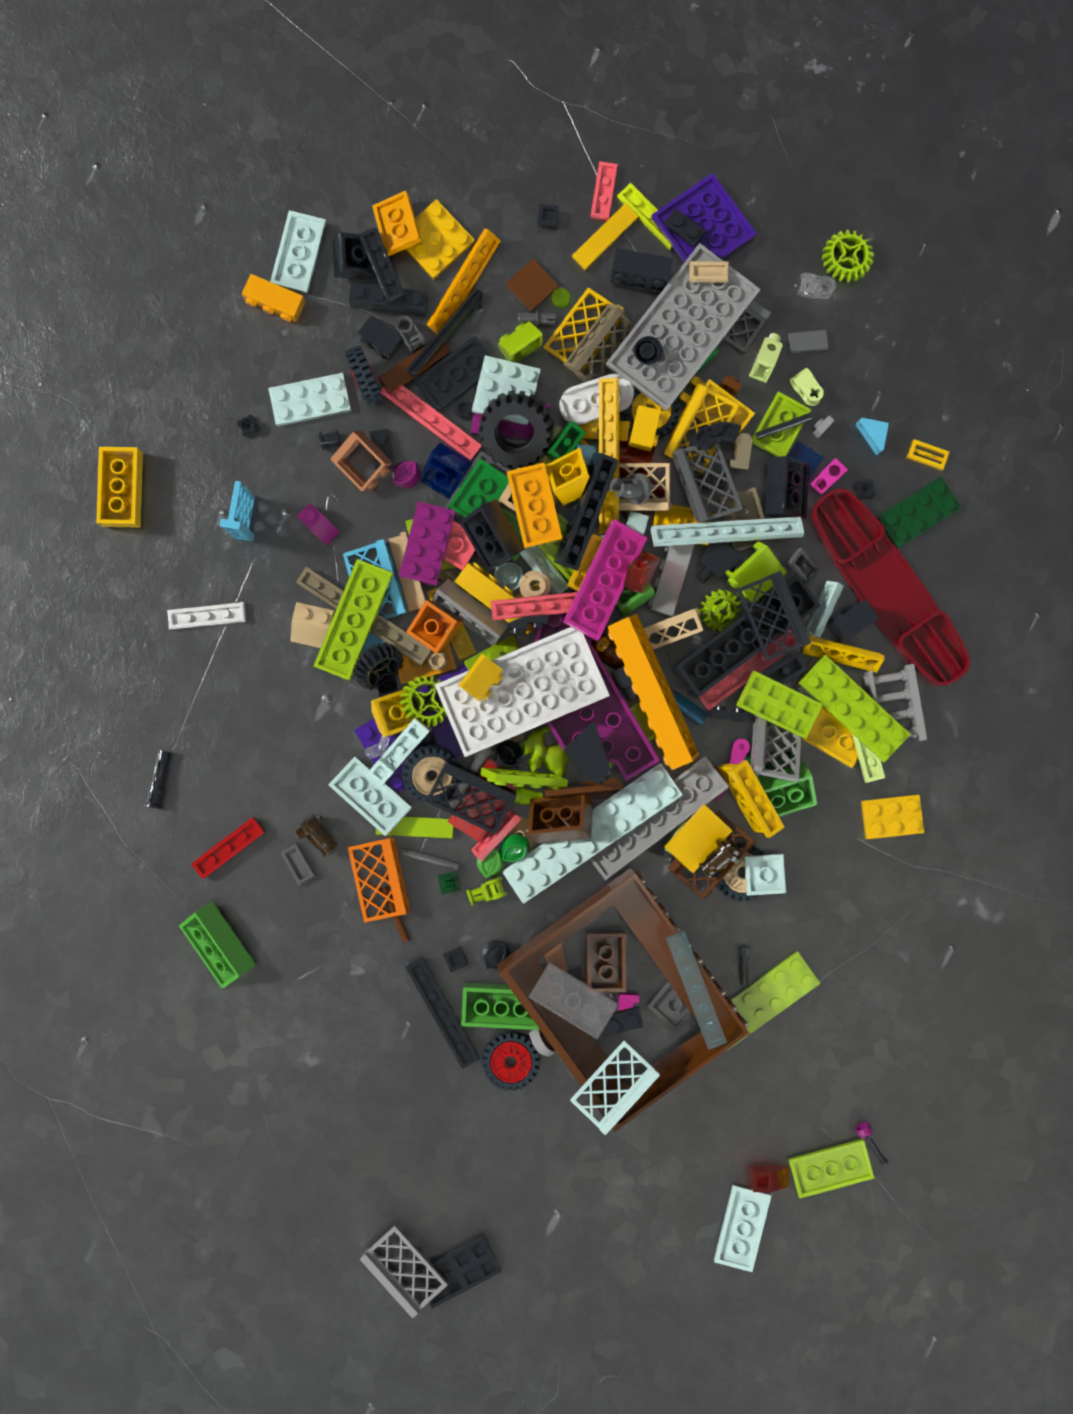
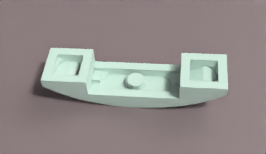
M414 718L369 770L368 774L383 785L430 730L418 719Z

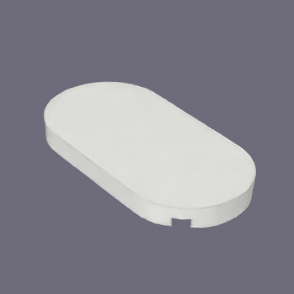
M610 374L570 387L560 399V413L567 422L573 421L576 425L599 420V379L619 378V413L623 412L632 403L634 396L633 385L624 380L619 374Z

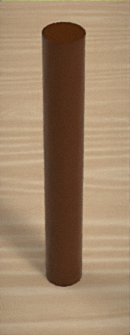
M387 887L380 889L387 896L390 893ZM388 900L386 905L389 912H396L395 904ZM393 916L392 919L403 943L410 940L400 916Z

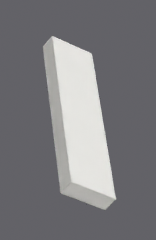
M244 602L167 610L170 630L246 622Z

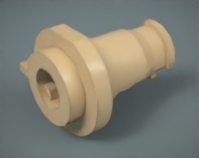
M530 571L522 576L519 587L523 597L548 595L551 584L549 578L540 571ZM532 582H537L538 591L531 590Z

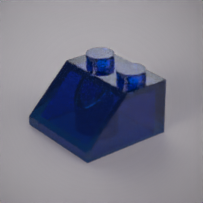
M440 442L430 453L419 481L450 499L473 461Z

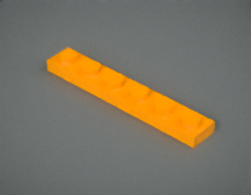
M489 229L483 230L428 321L427 326L436 334L465 301L501 240Z

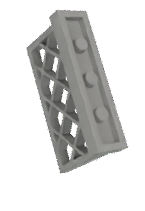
M754 714L750 766L756 777L758 778L760 774L798 782L801 737L790 731L782 734L776 727L777 725ZM771 729H772V730L776 733V735L778 736V737L774 738L773 740H772V738L767 734V732L770 731ZM790 733L796 739L792 744L785 737ZM780 739H781V740L784 742V744L787 746V747L783 748L782 750H781L780 747L775 743V742H777V741L780 740ZM770 745L777 752L772 756L766 750ZM789 749L795 755L791 760L784 753ZM779 755L786 762L781 766L774 759ZM770 761L776 769H765V764ZM789 765L794 771V775L787 774L783 768Z
M396 1224L375 1244L369 1247L360 1258L361 1262L412 1319L448 1285L445 1278ZM393 1232L400 1237V1244L389 1243L390 1235ZM377 1247H386V1257L378 1256L374 1250ZM389 1247L400 1248L399 1258L389 1257ZM403 1248L411 1249L413 1259L403 1258ZM389 1261L399 1262V1271H392L389 1268ZM402 1262L413 1263V1272H402ZM416 1263L424 1264L426 1266V1273H416ZM402 1276L412 1277V1286H405L402 1283ZM416 1277L426 1278V1287L415 1286ZM429 1278H436L441 1285L438 1288L429 1287ZM415 1291H425L426 1299L420 1303L415 1297Z

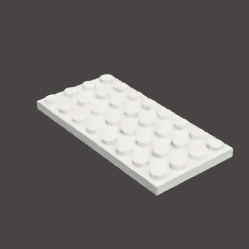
M573 627L492 660V662L504 670L502 672L504 676L498 685L494 683L490 688L492 693L486 701L482 699L479 702L458 686L469 671L435 685L465 757L609 697V693L583 633Z

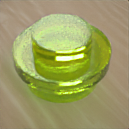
M557 288L553 291L551 300L555 306L564 307L570 301V293L564 288Z

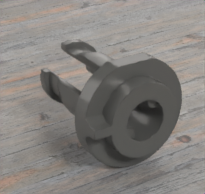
M638 473L631 475L629 478H614L610 483V492H619L616 494V497L622 496L627 498L632 504L640 505L649 499L651 488L655 486L645 474Z

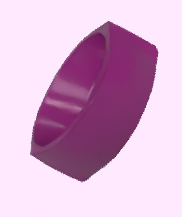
M406 460L397 463L392 471L393 484L403 489L414 487L420 479L418 463Z

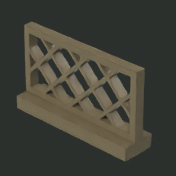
M607 305L564 363L584 383L593 380V376L600 375V377L615 373L611 369L604 371V361H608L611 358H604V348L611 347L612 356L616 351V346H620L627 337V331L635 327L623 314L620 306ZM620 318L622 320V328L615 329V322ZM615 332H622V342L616 343ZM607 333H611L610 344H604V337ZM599 348L600 359H593L594 350ZM600 362V372L593 373V363ZM584 364H588V374L580 372Z

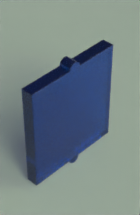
M799 441L796 442L788 455L789 457L810 463L809 480L824 458L813 451L812 447L809 448Z

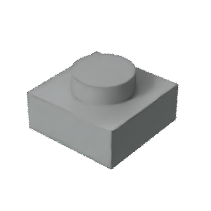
M830 416L825 420L821 418L814 425L816 430L813 434L819 438L834 422V419Z

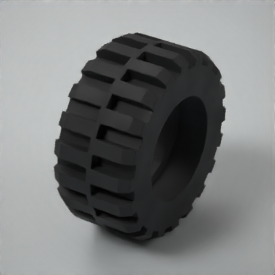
M514 390L508 391L507 395L501 393L497 396V399L493 398L489 402L488 407L485 408L479 423L478 433L481 437V446H485L484 452L487 456L491 454L493 456L492 460L495 463L500 461L502 466L506 468L508 465H513V469H518L519 465L528 467L531 462L533 464L537 463L540 457H544L547 453V449L551 444L553 435V418H550L551 412L549 408L545 409V403L541 399L537 401L535 399L536 396L532 393L530 396L525 395L526 391H519V394H515ZM508 415L525 417L533 425V438L523 444L508 442L501 436L498 429L501 419Z

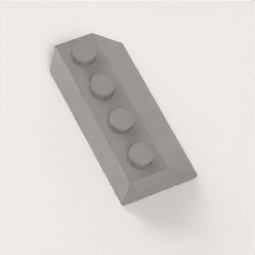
M447 579L437 589L432 601L462 620L466 627L490 645H495L506 631L507 621H493L490 608L479 603L476 600L477 598L469 592L463 591L461 586L455 583L454 580L450 581Z

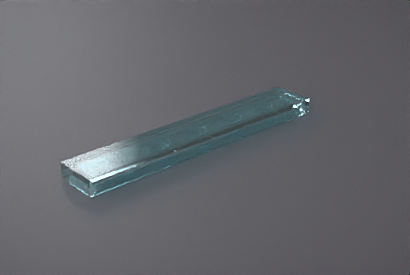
M685 931L666 937L708 1050L727 1043Z

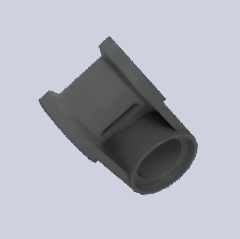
M400 316L397 319L396 328L398 334L411 355L414 354L416 349L427 345L422 333L417 329L410 317ZM408 323L410 327L407 330H402L400 325Z

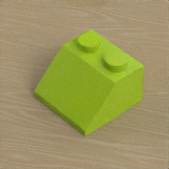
M530 321L526 324L521 323L515 328L516 331L510 335L507 333L499 339L498 348L507 361L517 363L542 346L543 334Z

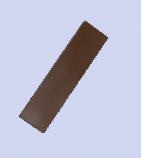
M445 342L415 377L407 373V368L425 347L380 375L379 381L388 393L391 394L448 356L451 350Z

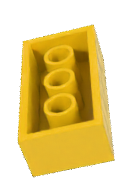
M99 447L96 523L102 527L141 528L143 452L139 448Z

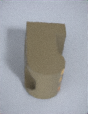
M738 433L733 442L735 446L733 459H727V466L748 470L752 438L749 434Z

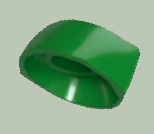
M516 834L507 836L501 845L502 861L518 862L525 858L530 851L528 838Z

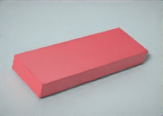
M599 161L591 219L609 220L618 164Z
M509 809L496 835L488 832L482 841L478 842L471 851L482 862L517 825L521 818L512 809Z

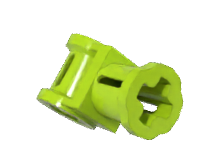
M502 877L486 881L479 888L467 889L466 892L471 906L485 899L487 902L508 895L502 886Z

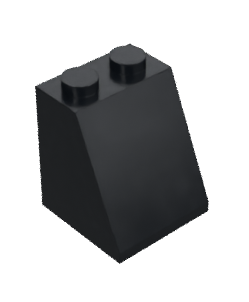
M591 723L564 748V751L595 785L597 783L602 785L610 778L608 773L611 770L597 727L594 723Z

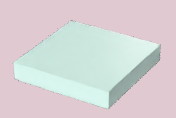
M784 854L744 856L747 896L786 893Z

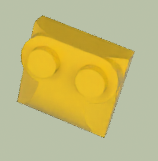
M404 690L371 701V710L378 730L383 737L404 731L413 719L412 717L406 719L405 716L408 712L401 711L405 707V705H400V701L405 700L400 697L401 693H406Z

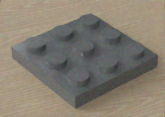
M670 626L666 634L676 637L680 629ZM658 634L653 643H660L662 635ZM697 634L653 649L669 686L682 697L688 689L672 666L705 642Z

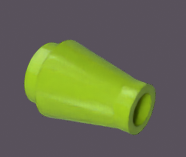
M525 787L515 788L517 796L514 803H518V805L530 804V799L543 798V793Z

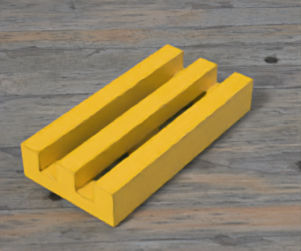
M915 439L912 440L907 459L941 471L944 470L949 451ZM918 446L930 450L932 452L944 455V457L941 458L928 452L916 449L915 447ZM913 453L941 462V464L916 456Z

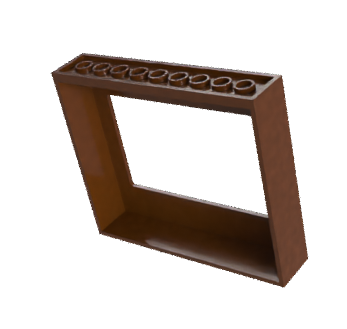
M631 868L497 964L501 977L581 1087L608 1057L538 960L610 907L614 906L701 1026V1030L652 1066L660 1073V1076L613 1126L614 1132L750 1034L746 1029L749 1025L739 1012L735 1013L737 1011L735 1005L727 996L723 997L726 995L725 991L716 980L712 981L715 977L705 965L701 966L703 961L694 949L690 950L692 947L690 942L682 933L678 934L681 931L672 918H667L669 913L660 902L656 903L658 898L649 886L645 888L644 884L647 883L637 870L634 872ZM608 1064L605 1067V1076L617 1075V1070L613 1064ZM618 1078L606 1079V1090H618ZM620 1078V1089H629L632 1086V1081L626 1083L623 1078ZM594 1079L592 1090H604L603 1079ZM588 1086L584 1091H589L590 1087ZM604 1093L592 1094L594 1105L604 1104ZM606 1093L607 1104H616L618 1093ZM597 1108L604 1117L605 1108Z

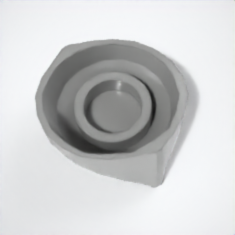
M540 1029L529 1032L532 1044L540 1054L549 1057L556 1053Z

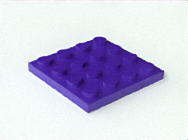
M713 173L651 215L654 223L683 262L688 259L699 243L722 260L757 234ZM675 208L706 231L694 248L663 226Z

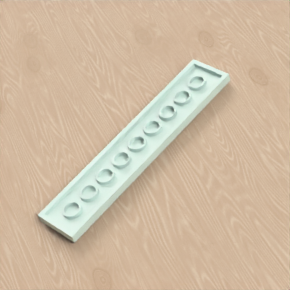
M660 763L593 809L591 838L543 843L528 853L521 861L515 862L502 871L521 902L525 904L683 796V794Z

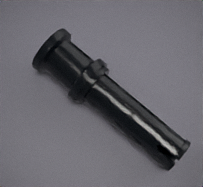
M158 750L152 783L147 788L149 793L147 802L144 803L145 807L161 809L162 794L165 793L163 784L171 752Z

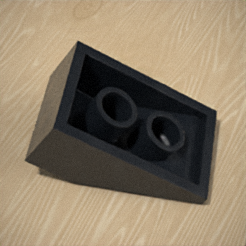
M340 232L332 240L334 277L347 279L376 278L359 234ZM393 254L389 258L395 269V257Z

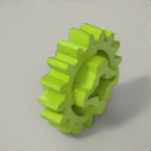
M718 589V593L711 591V597L705 596L707 601L701 602L704 608L699 609L704 614L700 617L705 621L704 625L714 631L723 629L734 618L739 617L736 613L741 611V609L737 608L740 604L736 600L737 596L727 590Z

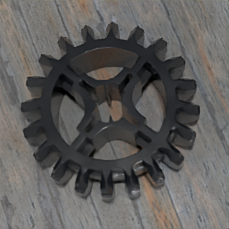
M379 642L377 646L372 645L370 649H366L364 654H361L360 658L356 659L357 663L353 666L355 680L362 687L370 691L374 688L377 690L380 686L384 687L385 684L395 679V675L399 674V669L403 667L402 663L404 660L402 659L401 652L394 645L387 642L383 644Z

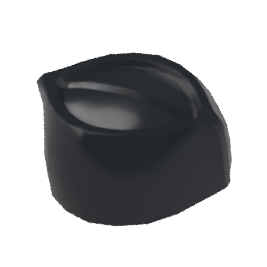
M652 336L640 338L632 348L635 358L644 365L655 364L664 356L662 344L657 338Z
M505 740L497 745L495 751L496 768H512L521 763L523 752L519 743Z
M492 940L483 947L481 956L486 969H498L497 964L510 956V949L505 941Z

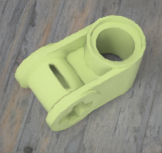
M808 368L803 369L790 378L792 387L798 392L805 404L810 407L819 404L823 397V389Z

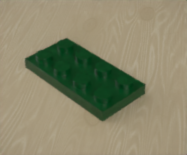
M940 476L877 516L876 519L883 525L885 533L898 549L962 507Z

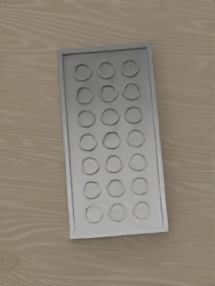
M700 243L606 363L608 368L619 374L624 380L630 382L633 387L665 411L670 408L760 292V288L731 266L728 269V283L689 282L690 261L724 262ZM645 336L657 338L664 350V356L652 365L640 363L632 353V348L636 342Z

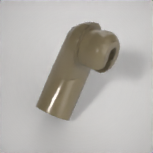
M452 570L441 571L438 584H443L447 579L455 581L459 575Z

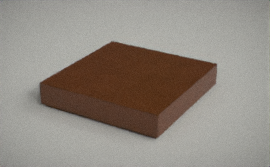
M534 259L530 260L505 283V286L530 312L534 311L559 288V285Z

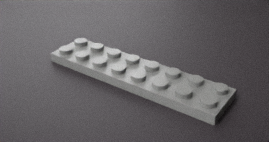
M706 756L673 780L683 796L590 858V861L605 881L695 814L703 804H708L729 788Z

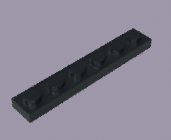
M421 957L405 967L461 1068L463 1069L479 1060V1056L424 958Z

